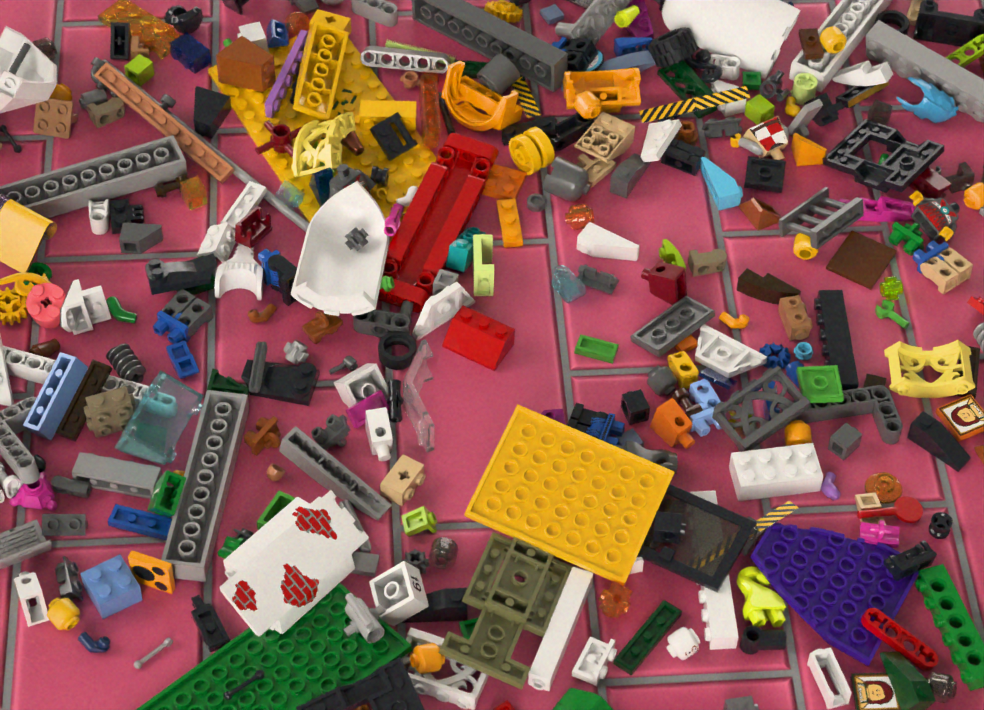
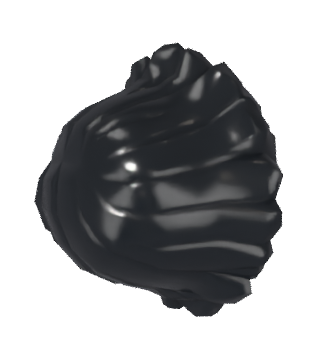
M176 5L168 9L164 19L166 24L173 25L179 33L191 34L200 27L203 21V12L201 8L195 6L187 11L184 7Z

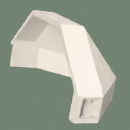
M7 26L0 36V113L47 101L57 85L56 65L22 33ZM23 44H29L31 47L16 74L8 72Z

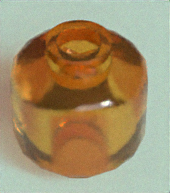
M292 12L285 19V27L293 35H298L300 30L308 31L309 17L303 12Z
M587 204L570 206L568 213H565L566 224H570L574 230L584 229L589 222L594 223L592 207L589 208Z

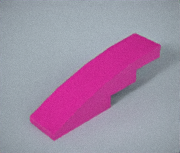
M881 196L878 201L860 197L863 199L864 216L858 219L859 221L899 222L914 220L911 215L916 206L911 202ZM841 198L838 200L846 204L850 202V200Z

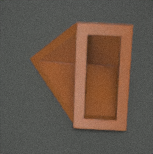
M754 197L738 206L757 231L779 223V219L782 218L773 206Z

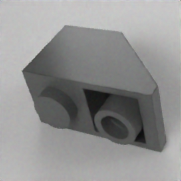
M122 224L119 238L121 253L142 254L163 241L162 225Z

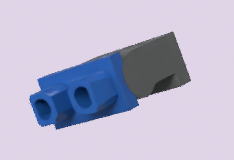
M181 289L162 311L160 310L157 313L158 320L153 325V329L159 336H162L166 331L170 332L167 337L173 344L185 340L187 343L191 339L190 336H193L205 322L209 323L213 319L212 306L199 298L196 299V296Z

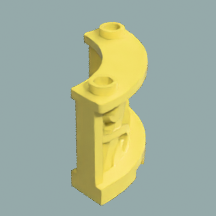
M353 112L340 114L334 120L319 123V120L310 121L301 128L295 140L293 163L291 166L295 177H304L336 170L342 164L343 145L341 140L346 138L351 131L356 130ZM321 134H326V138L318 144L315 150L311 146L312 143L322 138ZM320 162L325 163V166L320 167ZM307 164L309 167L313 165V169L307 170Z
M959 340L943 346L933 347L932 351H922V347L907 345L901 341L884 350L885 357L889 358L892 383L889 385V388L899 395L914 398H943L965 394L975 388L969 358L971 349ZM961 359L962 364L956 365L957 361ZM924 366H931L935 371L943 374L936 381L929 383L920 378L916 373L920 372ZM957 371H963V376L960 377Z

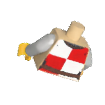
M777 116L749 128L742 138L739 133L735 134V139L730 138V144L734 148L743 147L758 155L759 158L771 156L774 160L783 161L785 157L782 150L788 144L789 129L780 122Z

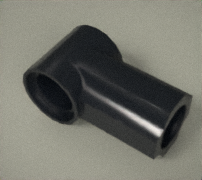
M748 626L743 631L740 649L750 655L757 653L758 650H785L786 633L784 630H761L756 626Z

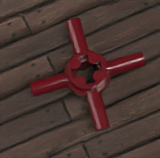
M269 120L265 121L264 126L272 135L270 136V142L255 148L256 153L260 155L270 149H274L277 153L287 152L293 158V139L297 137L302 127L290 132V128L287 125L278 124L274 126Z

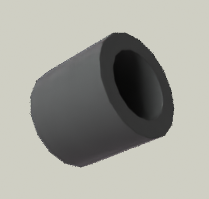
M498 53L477 73L480 84L502 95L520 78V73L507 57Z

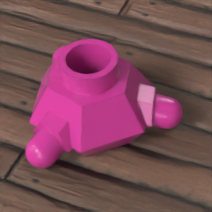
M40 472L38 481L32 484H23L17 491L16 496L10 499V505L14 507L22 505V507L32 509L47 507L50 511L56 510L57 503L53 501L55 494L50 481L46 479L47 475L44 472Z

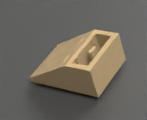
M602 112L574 147L608 162L625 153L634 142L635 126Z

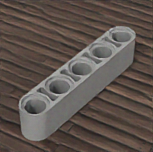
M367 46L360 56L361 62L366 66L438 74L445 73L448 70V65L451 63L449 56L444 53L380 46ZM366 53H372L374 59H368ZM383 55H390L392 60L386 61ZM401 57H408L410 62L404 63ZM420 58L426 59L427 62H428V64H427V65L421 64L420 61H419V59H420ZM443 60L446 63V66H439L437 64V61Z

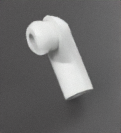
M409 187L406 196L396 199V203L401 204L403 207L409 206L418 187Z

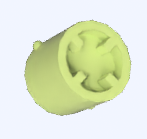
M800 73L795 76L793 88L790 91L792 93L791 96L796 99L795 103L804 105L805 102L816 97L818 81L814 75Z

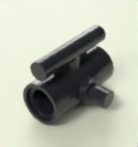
M778 70L775 75L769 76L760 85V94L765 99H769L776 94L777 101L781 102L789 95L790 91L788 89H781L783 85L781 78L784 75V72Z

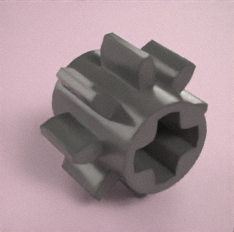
M355 227L345 236L348 239L345 244L350 250L355 248L358 251L368 243L366 239L368 234L363 228L359 231Z
M414 549V551L409 553L406 552L405 559L402 560V562L405 561L418 568L420 575L422 573L426 574L429 559H425V552L421 553Z

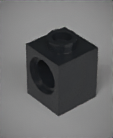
M642 390L629 391L622 394L621 409L629 425L648 421L650 407Z
M656 511L654 541L680 544V537L685 536L686 523H682V514Z

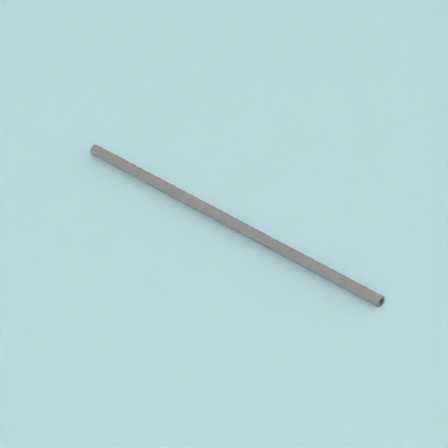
M106 59L102 60L103 62H107L109 65H111L115 70H117L121 75H123L127 80H129L133 85H135L139 90H141L157 105H161V103H159L155 98H153L150 94H148L145 90H143L140 86H138L135 82H133L130 78H128L125 74H123L120 70L113 66L109 61H107ZM165 110L232 166L235 170L233 174L246 185L249 181L260 184L171 111ZM267 189V193L263 198L304 232H307L309 222Z

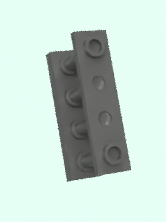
M825 187L779 219L780 237H784L793 230L810 236L811 247L818 249L864 216L863 199L856 197L846 204L829 198V188ZM830 206L839 210L833 212L824 208ZM818 214L827 217V219L821 220L812 216ZM805 222L814 225L815 227L811 229L802 226L801 224Z

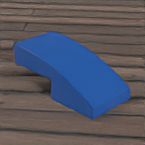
M185 340L166 346L168 356L180 379L199 373L195 359L190 353Z

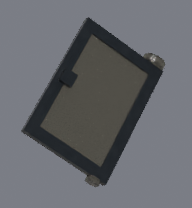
M669 484L658 511L682 514V523H686L685 536L680 537V544L654 541V518L638 557H643L644 560L718 593L749 539L754 540L759 529L756 528L757 522Z

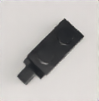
M200 595L191 598L194 608L191 611L192 618L210 653L229 643L230 638L213 606L210 604L204 605Z

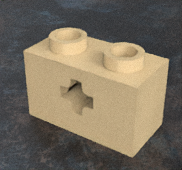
M402 454L380 483L381 496L403 506L407 500H411L417 486L423 484L426 477L424 474V464Z

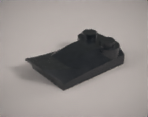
M214 253L185 262L164 263L159 259H152L145 265L151 294L155 295L211 283L210 278L217 266Z
M247 359L241 375L247 387L249 386L253 360ZM265 361L260 391L258 393H251L249 391V394L309 406L320 372L311 363H302L299 366Z

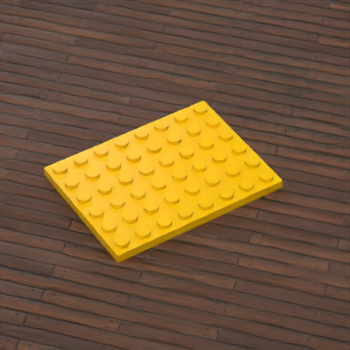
M517 404L464 516L510 537L521 539L558 558L624 586L675 472Z

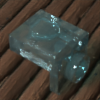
M285 180L274 196L284 202L288 208L295 209L302 203V197L305 193Z

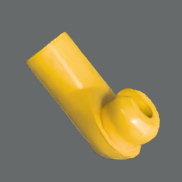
M789 96L786 101L785 112L791 117H796L800 112V107L795 105L796 99Z

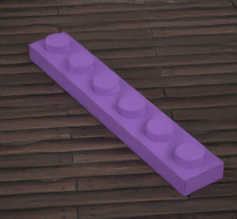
M300 30L265 102V114L268 118H273L276 111H279L281 100L285 99L287 88L292 84L293 75L298 72L308 31Z

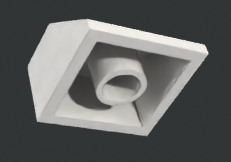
M366 363L334 382L342 401L348 407L355 405L378 390H382L386 400L389 397L388 386L377 363Z

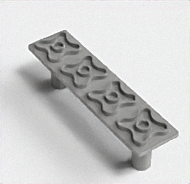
M594 0L575 24L559 22L556 25L555 33L560 37L592 40L595 45L613 24L616 13L625 9L631 0Z

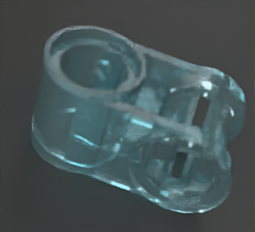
M559 265L554 268V278L551 285L566 303H570L586 294L583 282L567 266Z

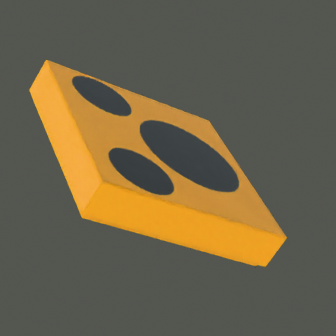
M131 550L128 560L130 570L137 582L172 594L175 590L172 564Z

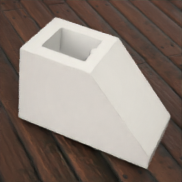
M719 80L710 85V89L714 93L739 88V86ZM747 99L718 105L717 109L722 112L724 117L745 112Z

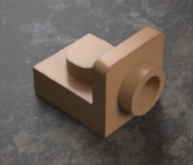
M132 36L131 60L139 54L150 59L149 49H143V43H140L139 36Z

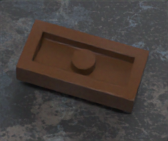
M817 28L799 29L798 35L805 60L823 59L824 52Z

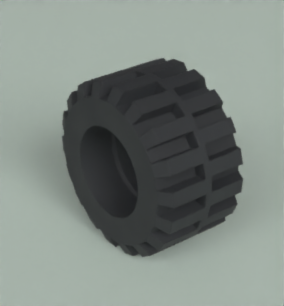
M686 27L667 32L654 39L648 45L657 67L676 64L690 57L698 50L690 28Z

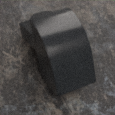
M827 92L804 103L806 105L815 100H821L823 106L812 119L819 126H824L838 120V111L844 108L841 101L832 105Z

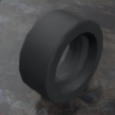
M887 10L878 14L875 23L880 20L885 24H895L901 28L897 29V31L907 36L909 20L906 15L895 10Z
M393 331L385 334L380 339L378 345L379 360L389 369L401 370L410 367L415 362L417 356L415 339L410 334L402 331ZM392 345H404L409 349V352L403 356H392L386 352V349Z

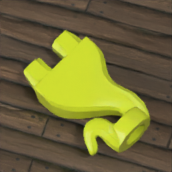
M750 566L742 569L738 574L736 584L745 597L743 605L745 621H751L753 626L762 627L767 620H770L773 627H781L785 621L783 611L786 608L783 599L776 592L765 587L771 584L758 567Z

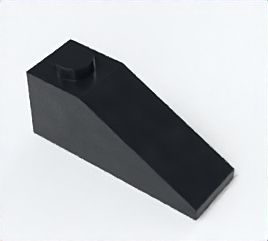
M923 411L911 423L907 438L957 472L971 459L941 422Z
M445 588L426 594L429 607L401 623L466 621L468 619V604L462 602L467 588Z

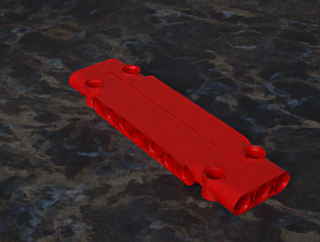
M450 133L443 147L438 150L436 161L431 162L400 223L399 229H397L388 246L382 277H392L395 286L388 292L384 288L380 289L378 300L398 307L402 306L403 301H410L414 305L413 312H422L425 302L433 294V282L439 270H446L447 268L446 263L450 245L465 231L483 194L486 181L489 179V173L499 154V150L495 146L457 133Z

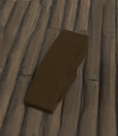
M747 268L738 277L736 290L760 301L779 305L780 298L801 295L800 290L769 273L762 277Z

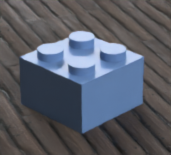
M121 554L80 573L83 587L102 619L143 600L140 585Z

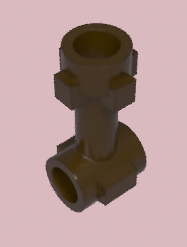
M184 174L175 177L176 182L164 186L162 183L157 184L158 186L154 187L157 197H166L167 192L179 189L180 192L191 189L189 177L187 178V175Z

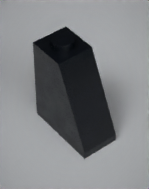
M197 86L195 88L194 128L199 135L212 139L231 111V99L228 95Z

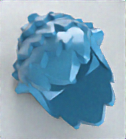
M908 77L924 93V98L920 104L913 105L897 96L898 101L905 110L913 112L922 120L924 118L929 119L933 123L949 120L957 115L956 111L959 109V107H955L953 97H949L944 91H940L932 83H928L923 79Z

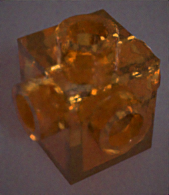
M613 581L607 590L605 588L602 590L598 598L601 601L598 608L602 610L605 616L610 618H618L622 613L625 615L631 605L628 600L633 591Z

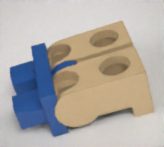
M933 240L926 246L927 253L918 249L913 254V260L918 264L917 271L938 285V291L943 295L971 276L973 264L954 249L949 248L946 242L938 244Z

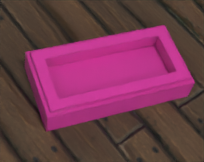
M378 390L345 411L353 427L358 428L365 424L366 410L384 407L389 410V404H387L382 390Z

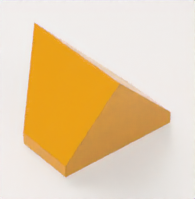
M797 133L793 134L791 149L796 166L823 164V158L826 156L827 149Z

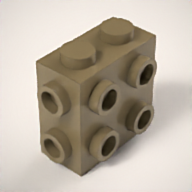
M126 386L85 397L87 406L83 408L87 418L86 423L89 431L93 430L95 438L126 430L127 422H135V418H138L136 408L133 406L136 405L133 393L129 394Z

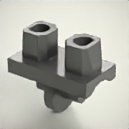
M332 414L326 420L327 428L322 429L320 426H317L312 430L313 439L324 450L331 446L334 447L336 444L343 447L347 444L345 437L351 431L347 424V417L344 415L338 417Z

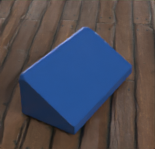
M274 19L270 20L266 29L268 48L287 46L289 44L287 24Z

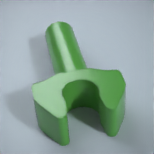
M883 300L881 306L884 309L876 305L875 313L878 318L889 317L904 329L909 326L910 323L894 312L895 304L893 302Z

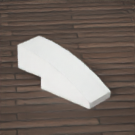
M868 60L840 69L832 79L834 82L846 85L872 86L887 83L893 76V72L888 62L872 66Z

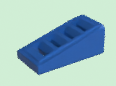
M652 37L615 38L614 53L616 57L649 50L648 45L653 39Z

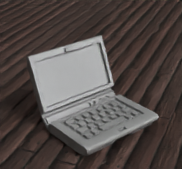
M37 519L0 533V569L51 550V541H47L45 536H42V529Z

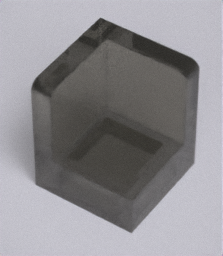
M875 100L868 111L867 120L887 126L893 106Z
M966 162L960 163L957 174L945 177V179L952 183L949 188L950 192L955 193L971 187L975 174Z

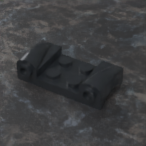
M923 0L920 3L913 39L962 47L977 36L984 34V8L975 10L973 16L938 11V4L933 0Z

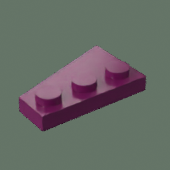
M631 0L626 8L635 5L639 8L640 13L628 27H625L632 38L652 37L654 39V32L645 0Z

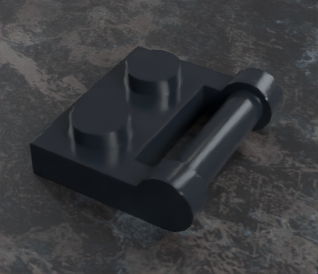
M398 112L369 129L389 161L418 145L417 141L413 140L404 126ZM394 123L406 141V145L403 146L390 124Z

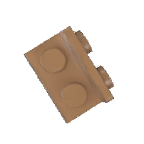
M49 98L47 101L36 103L33 132L66 139L70 138L71 124L78 121V114L73 113V102Z

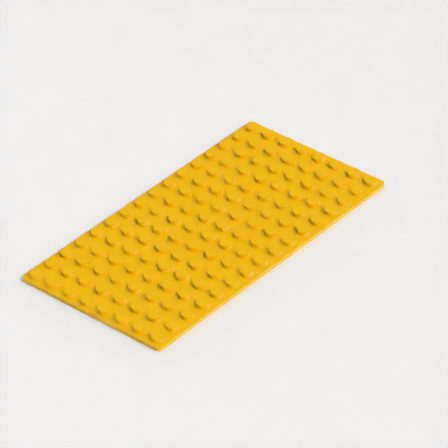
M297 36L290 38L287 46L268 48L269 53L274 56L276 79ZM348 38L332 108L336 101H339L335 110L331 109L329 120H334L338 116V112L341 114L353 112L356 126L355 132L364 148L362 154L355 156L354 153L343 145L342 164H347L348 167L354 170L358 169L371 177L373 166H377L379 169L389 168L387 186L375 185L378 189H386L387 195H382L379 191V196L382 199H374L386 220L390 214L391 207L396 204V199L405 197L408 188L411 186L419 188L431 162H435L437 158L416 130H408L418 145L389 161L371 131L360 129L361 100L394 101V99L370 66H366L361 62V54ZM217 65L208 68L209 75L221 93L230 96L231 108L257 147L270 142L272 134L264 126V122L267 120L274 126L278 124L287 125L290 128V132L310 121L319 120V123L325 122V120L293 109V104L290 103L291 87L296 80L297 74L293 75L292 84L287 88L285 99L281 100L279 111H276L273 118H268L265 114V102L272 87L264 92L224 84L219 82ZM343 89L350 90V91H352V93H348V92H345V93H344V92H342V90H343ZM354 95H357L354 103L351 104L350 102L353 99ZM342 101H348V103L345 105L341 104ZM394 130L403 146L407 143L399 130ZM296 138L293 139V144H292V147H293V148H294V144H295ZM320 138L316 141H318L319 144L323 139ZM270 149L262 153L307 222L310 223L316 212L329 199V182L334 177L324 176L322 181H320L318 174L295 177L291 167L293 158L287 152L277 153L274 149ZM307 164V170L313 169V165L309 167ZM409 206L403 207V213L400 218V223ZM389 236V244L394 236Z

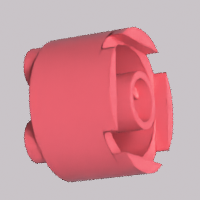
M52 283L35 285L27 296V310L33 320L44 328L58 327L60 324V309L66 294L59 286Z

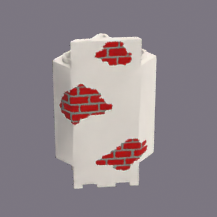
M332 490L322 498H316L311 504L296 497L223 560L228 580L220 586V590L256 635L261 636L267 629H275L281 634L285 633L355 569L352 553L369 537L364 531L362 532L355 527L353 523L356 520L345 507L342 509L335 501L336 495Z

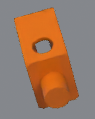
M673 397L657 407L650 428L670 447H675L681 443L686 449H689L695 443V440L689 434L693 424Z

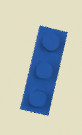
M115 504L108 519V526L167 540L172 518Z

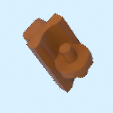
M322 311L315 313L316 318L302 326V330L314 344H317L323 336L337 332V328L343 325V320L335 315L324 314Z
M261 416L256 423V429L259 432L255 433L249 430L244 435V442L251 447L252 454L258 456L264 448H278L281 445L279 439L281 433L277 426L278 418L273 416L269 420Z

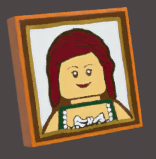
M971 394L936 409V414L958 442L984 432V410Z

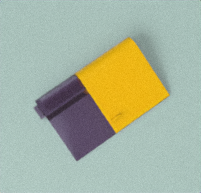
M0 193V261L19 272H28L43 239H51L56 232L57 225L48 218Z

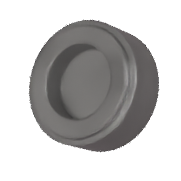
M531 194L527 198V208L530 211L540 212L545 209L546 199L543 195Z

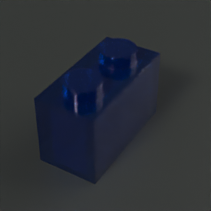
M186 32L170 42V53L173 59L178 60L186 69H189L194 74L212 64L210 50Z

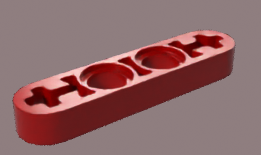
M869 608L862 615L861 622L867 630L894 650L900 652L921 670L930 671L938 664L939 658L933 649L880 610ZM871 616L875 618L874 622L870 621ZM886 628L893 629L895 631L896 636H888L886 633ZM905 641L910 642L913 645V651H909L905 648ZM926 656L929 658L928 663L924 661Z

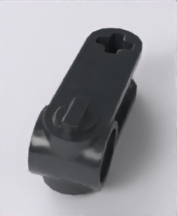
M577 112L558 123L557 134L547 136L554 151L558 152L577 142L594 123V118L585 119Z

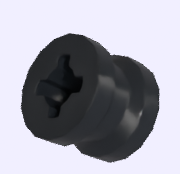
M373 166L370 178L376 184L386 187L389 180V168L379 169L377 166Z
M944 512L935 513L929 525L930 535L937 539L946 538L953 524L951 516Z

